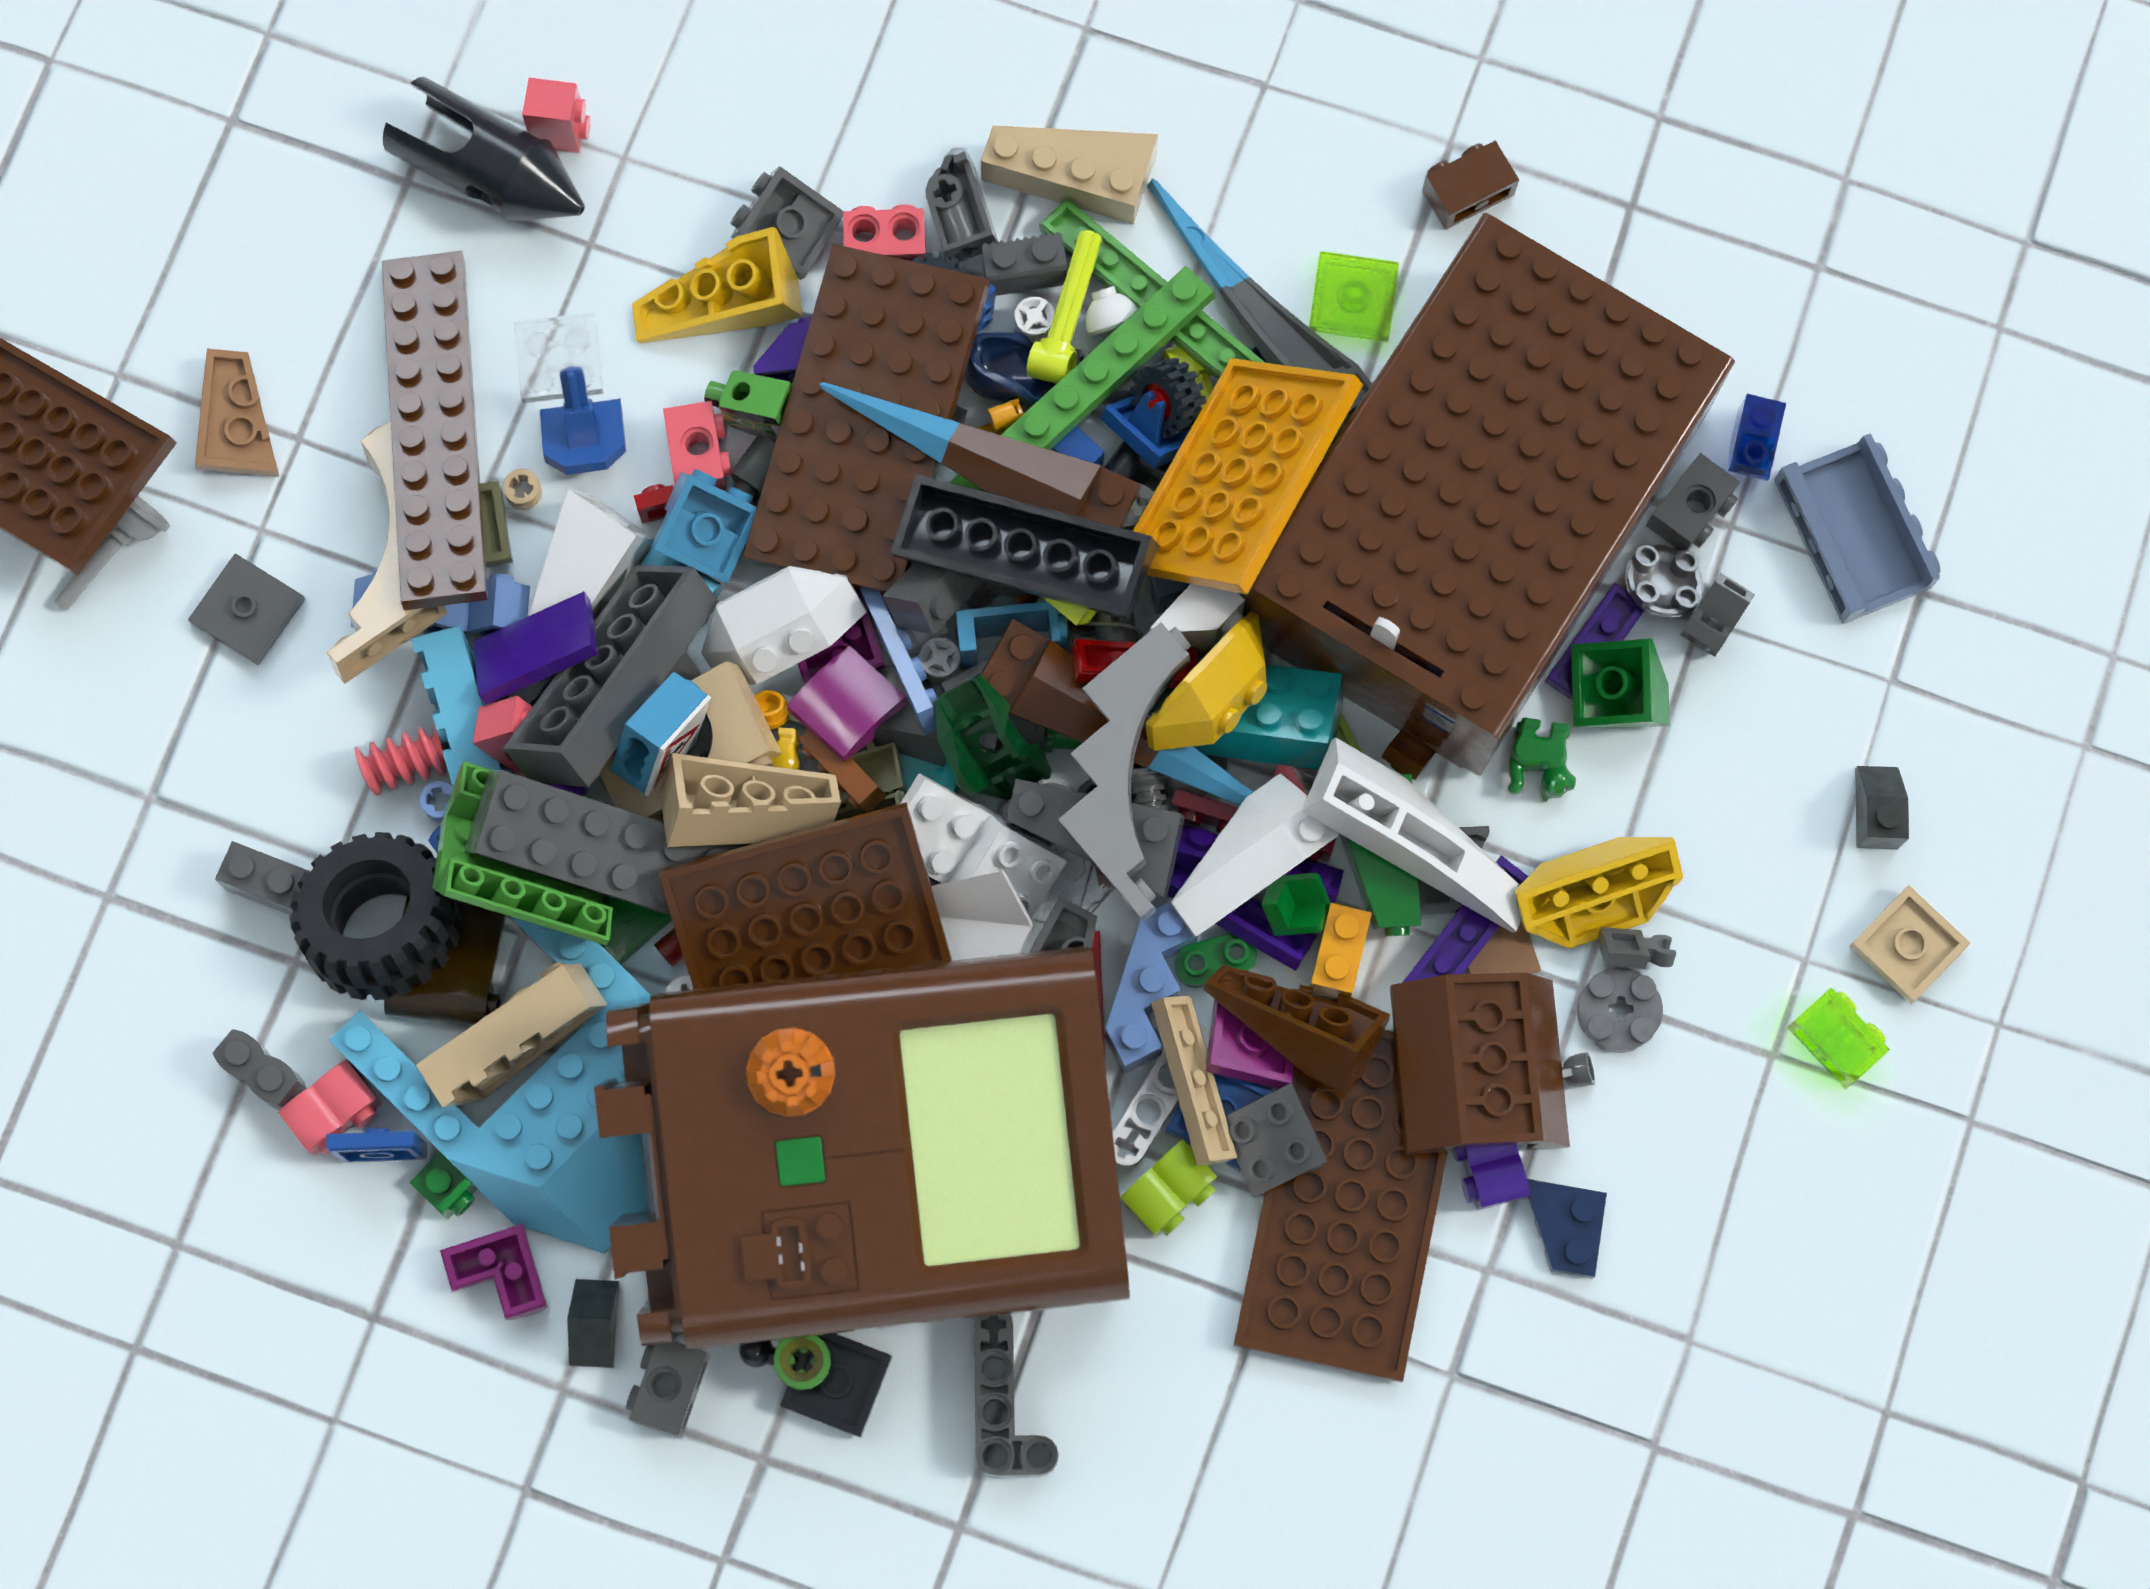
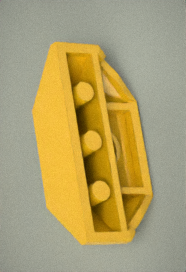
M1251 611L1246 617L1238 621L1181 681L1164 701L1161 709L1154 713L1145 723L1149 748L1158 751L1214 744L1224 733H1230L1237 726L1242 713L1251 704L1255 705L1263 698L1267 690L1266 668L1259 617L1256 613Z
M1617 837L1541 863L1515 890L1523 927L1527 932L1539 935L1551 942L1571 949L1597 940L1601 927L1629 929L1647 923L1667 899L1674 885L1677 886L1684 876L1676 843L1672 837Z

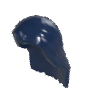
M1004 332L976 334L965 372L966 382L976 394L985 399L995 401L1019 399V402L1034 405L1056 385V383L1027 376V361L1034 343L1020 333ZM1075 349L1077 352L1076 366L1084 359L1082 349Z

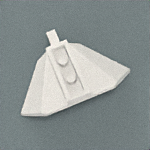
M1004 871L931 886L953 961L1022 952L1033 924Z

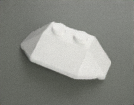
M788 566L716 604L701 654L710 669L728 661L740 666L749 685L759 684L830 647L867 611L846 575H832L817 570Z

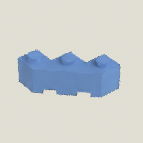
M377 569L373 570L371 575L355 579L353 607L367 590ZM491 574L489 579H487L488 600L445 605L448 614L421 633L426 635L460 625L465 634L479 633L483 634L484 637L528 617L530 586L514 582V577L510 575Z
M1170 902L1156 908L1157 911L1146 921L1143 922L1140 919L1105 1028V1039L1124 1074L1161 1055L1163 1046L1147 1015L1153 1013L1152 1002L1163 997L1180 996L1181 989L1165 959L1179 953L1185 946L1197 943L1198 936L1195 938L1192 936L1170 905Z

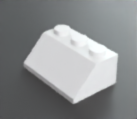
M1190 584L1150 627V631L1161 622L1169 631L1176 627L1187 639L1191 647H1196L1197 656L1205 657L1230 629L1244 618L1242 612L1245 599L1237 592Z

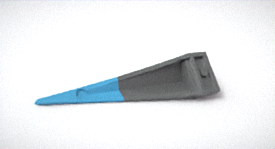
M1152 178L1148 183L1149 190L1266 362L1356 375L1363 386L1346 417L1352 415L1372 385V382L1360 366L1315 333L1256 283L1195 223L1161 184Z

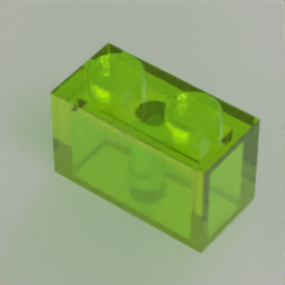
M1831 987L1787 1028L1844 1089H1847L1890 1051V1048L1885 1044L1886 1037L1881 1030L1870 1022L1866 1024L1856 1014L1857 1007L1845 993L1841 991L1837 993Z

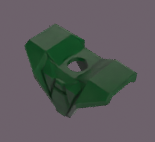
M981 674L974 676L934 699L938 743L954 773L956 784L963 792H966L968 795L978 793L1010 800L1016 779L1036 783L1042 779L1047 780L1050 778L1052 770L1039 743L1030 745L1022 738L1008 719L1010 704ZM985 733H995L998 735L1003 746L997 751H988L980 745L979 739Z

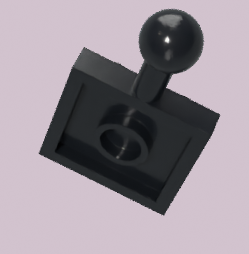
M836 1333L816 1335L824 1341L830 1352L831 1366L828 1375L819 1385L811 1389L798 1390L787 1386L780 1407L861 1438L893 1356ZM771 1341L740 1344L739 1354L746 1365L754 1368L762 1367L766 1364L774 1366L773 1357L776 1348L773 1347ZM800 1353L799 1357L794 1356L797 1364L793 1367V1370L797 1372L803 1369L806 1373L811 1372L813 1369L811 1360L815 1357L814 1354L810 1353L804 1356Z

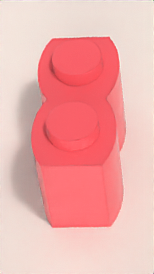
M346 1059L325 1073L312 1086L290 1100L278 1113L307 1152L312 1155H316L319 1152L322 1155H327L330 1152L326 1149V1134H343L354 1125L357 1129L364 1127L378 1115L375 1109L382 1104V1101L356 1067Z

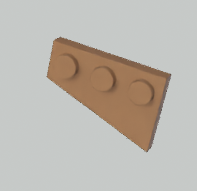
M207 348L195 461L196 469L279 477L249 353Z

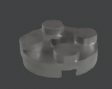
M1615 967L1597 973L1582 990L1577 1002V1019L1583 1032H1586L1598 1047L1614 1053L1631 1052L1648 1042L1660 1027L1663 1017L1662 999L1653 979L1630 968L1619 969ZM1617 999L1624 1000L1625 1005L1631 1008V1013L1625 1015L1624 1021L1617 1020L1616 1013L1609 1012V1005H1615Z

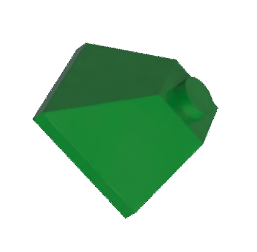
M1653 639L1571 645L1573 727L1642 728L1670 726L1669 684Z

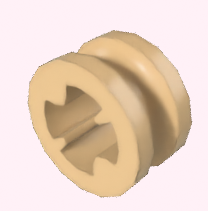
M517 469L510 472L504 479L503 491L511 506L516 509L526 510L538 504L541 499L542 489L538 478L533 472L527 469ZM521 481H528L532 492L529 495L524 492L525 497L518 498L515 489H513L514 485L518 484L521 486Z

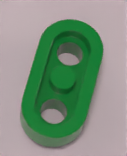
M1231 933L1193 943L1182 948L1177 954L1174 967L1175 973L1179 981L1188 987H1204L1205 982L1222 965L1251 971L1256 963L1257 948ZM1240 947L1244 951V957L1239 960L1231 958L1228 952L1230 948ZM1200 958L1204 963V967L1199 971L1192 970L1188 965L1190 959Z

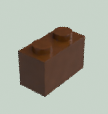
M1495 140L1485 146L1482 143H1478L1469 147L1463 152L1461 158L1451 163L1445 160L1432 166L1425 176L1422 192L1442 226L1447 230L1514 196L1519 178Z

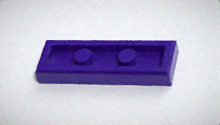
M1616 582L1612 584L1544 681L1571 701H1573L1571 645L1625 640L1645 611L1634 602L1625 588Z

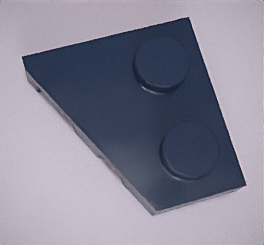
M1527 1179L1531 1194L1528 1198L1535 1217L1534 1222L1538 1235L1542 1238L1545 1247L1544 1253L1550 1271L1593 1279L1596 1274L1607 1193Z

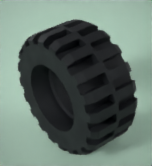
M375 832V836L372 838H368L366 834L353 836L352 842L343 845L342 841L331 846L332 851L325 857L320 854L311 863L313 869L310 873L304 872L297 883L300 892L295 891L293 893L290 907L293 910L289 917L290 927L295 934L294 939L313 971L321 981L327 982L332 990L339 994L348 992L351 998L359 1000L367 999L368 995H372L375 1001L389 999L390 993L398 992L399 996L411 992L410 987L418 982L424 985L433 978L431 972L436 967L441 970L450 959L447 951H453L460 938L456 930H460L462 927V913L459 909L461 903L459 900L443 896L433 889L437 858L433 856L431 850L425 845L415 844L413 838L404 835H397L393 839L390 832ZM386 894H400L410 897L408 907L402 918L386 932L363 939L343 936L348 919L366 901Z

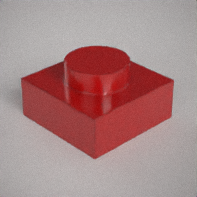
M662 484L652 485L643 489L641 494L633 496L642 524L665 517L667 511L664 508L674 489L673 485L666 487Z

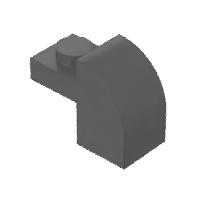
M1720 573L1682 630L1680 636L1716 657L1755 594Z

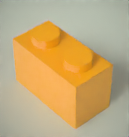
M1330 903L1309 987L1314 988L1313 994L1336 1000L1338 994L1352 996L1371 919V912Z

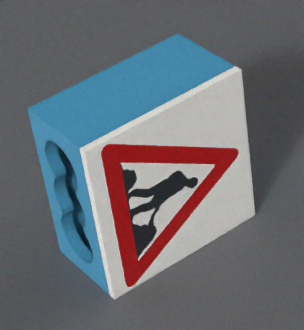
M673 671L625 723L610 771L646 796H649L664 779L672 753L686 755L695 745L712 697L700 690L694 682L684 679Z

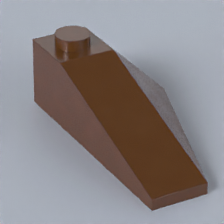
M1222 965L1205 982L1203 988L1204 991L1307 1076L1322 1082L1328 1088L1340 1090L1344 1093L1363 1074L1391 1015L1353 997L1338 994L1337 1001L1313 995V987L1301 984L1299 989L1277 986L1276 981L1272 977Z

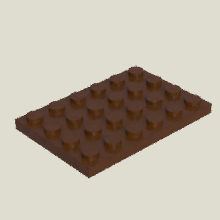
M0 338V529L78 576L177 442L165 432Z
M907 802L660 869L658 872L693 989L953 961Z

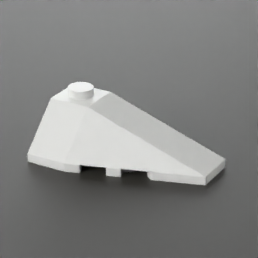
M1278 774L1243 800L1226 827L1220 832L1213 845L1170 902V905L1194 938L1339 836L1335 830L1302 812L1308 795L1282 774Z

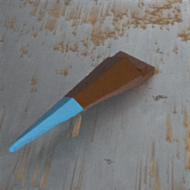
M819 383L825 392L990 494L1122 528L1141 488L1139 483L1095 463L829 383Z
M1011 619L983 668L981 675L1010 704V715L1079 742H1085L1103 727L1108 720L1086 696L1083 687L1088 683L1075 682L1073 656L1051 639L1049 640L1020 622ZM1146 724L1144 725L1134 756L1135 764L1238 805H1241L1243 800L1253 793V791L1193 746L1158 751L1152 750L1148 747Z

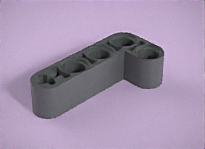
M1010 1314L996 1315L998 1316L999 1323L1006 1324V1328H1001L998 1331V1345L1003 1346L1007 1344V1351L997 1348L981 1351V1345L990 1347L989 1330L981 1328L982 1324L989 1323L990 1316L975 1317V1438L978 1467L982 1473L993 1478L1047 1476L1053 1472L1058 1463V1449L1053 1440L1041 1435H1015L1012 1316ZM992 1358L1004 1361L1007 1366L1005 1376L997 1381L988 1380L982 1374L984 1363ZM990 1402H1000L1007 1408V1417L1001 1424L992 1425L984 1420L982 1416L983 1409ZM1037 1444L1044 1445L1051 1451L1052 1459L1043 1468H1034L1028 1463L1026 1458L1028 1450ZM993 1445L1002 1446L1008 1453L1007 1463L999 1469L989 1468L983 1461L984 1452Z

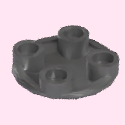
M1642 545L1636 550L1626 565L1624 579L1627 592L1634 602L1649 614L1662 618L1681 617L1693 611L1702 598L1704 584L1701 572L1698 569L1699 560L1689 550L1680 551L1666 545Z

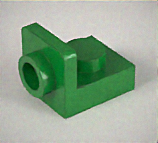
M440 1152L409 1182L446 1219H449L453 1214L459 1217L475 1201L473 1194L477 1188Z

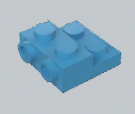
M694 469L692 475L681 472L664 508L667 513L650 548L727 584L749 537L757 509L756 506L750 504L753 496L732 486L727 493L714 486L717 481L716 478L697 469Z

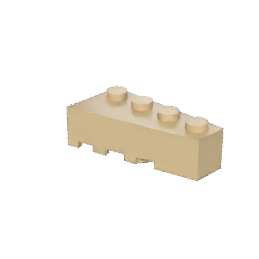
M992 125L981 158V180L1059 203L1068 199L1079 209L1134 224L1157 154L1158 134Z
M558 962L551 965L540 974L542 979L514 993L507 1003L483 1017L479 1022L416 1064V1067L442 1108L484 1101L608 1006L581 963L563 964Z

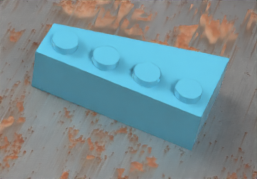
M460 625L411 638L415 654L417 653L425 666L426 672L420 674L429 700L436 708L432 716L440 741L445 743L446 750H443V755L452 787H454L463 761L490 770H503L513 774L510 769L473 744L478 709L481 706H485V703L478 695L474 649H472Z

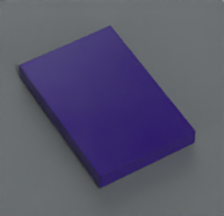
M584 591L473 641L478 695L485 705L598 654L591 600Z

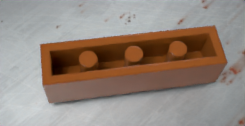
M809 730L805 731L798 738L804 745L801 751L811 761L816 758L820 762L816 767L822 773L836 775L839 791L841 793L847 791L850 794L847 800L856 810L862 807L869 813L887 797L851 757L843 762Z

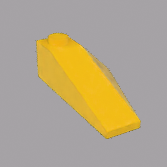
M770 227L737 236L726 243L727 248L709 259L704 257L694 263L695 268L677 280L671 278L633 302L632 309L636 342L641 344L765 327L803 317L798 277L778 230L775 227Z

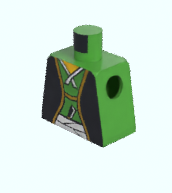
M735 370L730 373L727 384L715 381L709 382L705 391L704 402L712 401V405L720 409L732 428L754 436L761 434L776 443L792 385L787 381Z

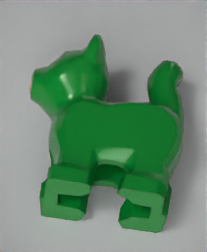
M1525 717L1520 722H1517L1514 735L1515 742L1510 750L1508 771L1511 783L1508 786V791L1515 795L1523 789V771L1544 772L1541 778L1543 801L1547 802L1549 798H1561L1568 791L1574 790L1576 786V777L1566 767V740L1570 737V725L1552 722L1548 737H1539L1536 735V730L1540 728L1541 720Z

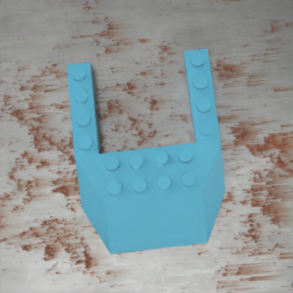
M506 915L554 963H581L608 1006L589 1019L482 1126L478 1128L457 1106L442 1108L416 1065L361 1010L339 1029L329 1041L514 1225L524 1224L526 1229H531L605 1254L611 1248L609 1227L622 1214L648 1211L640 1134L599 1138L594 1087L612 1078H617V1082L625 1081L622 1046L608 1047L606 1013L607 1010L618 1006L650 1003L651 995L599 943Z

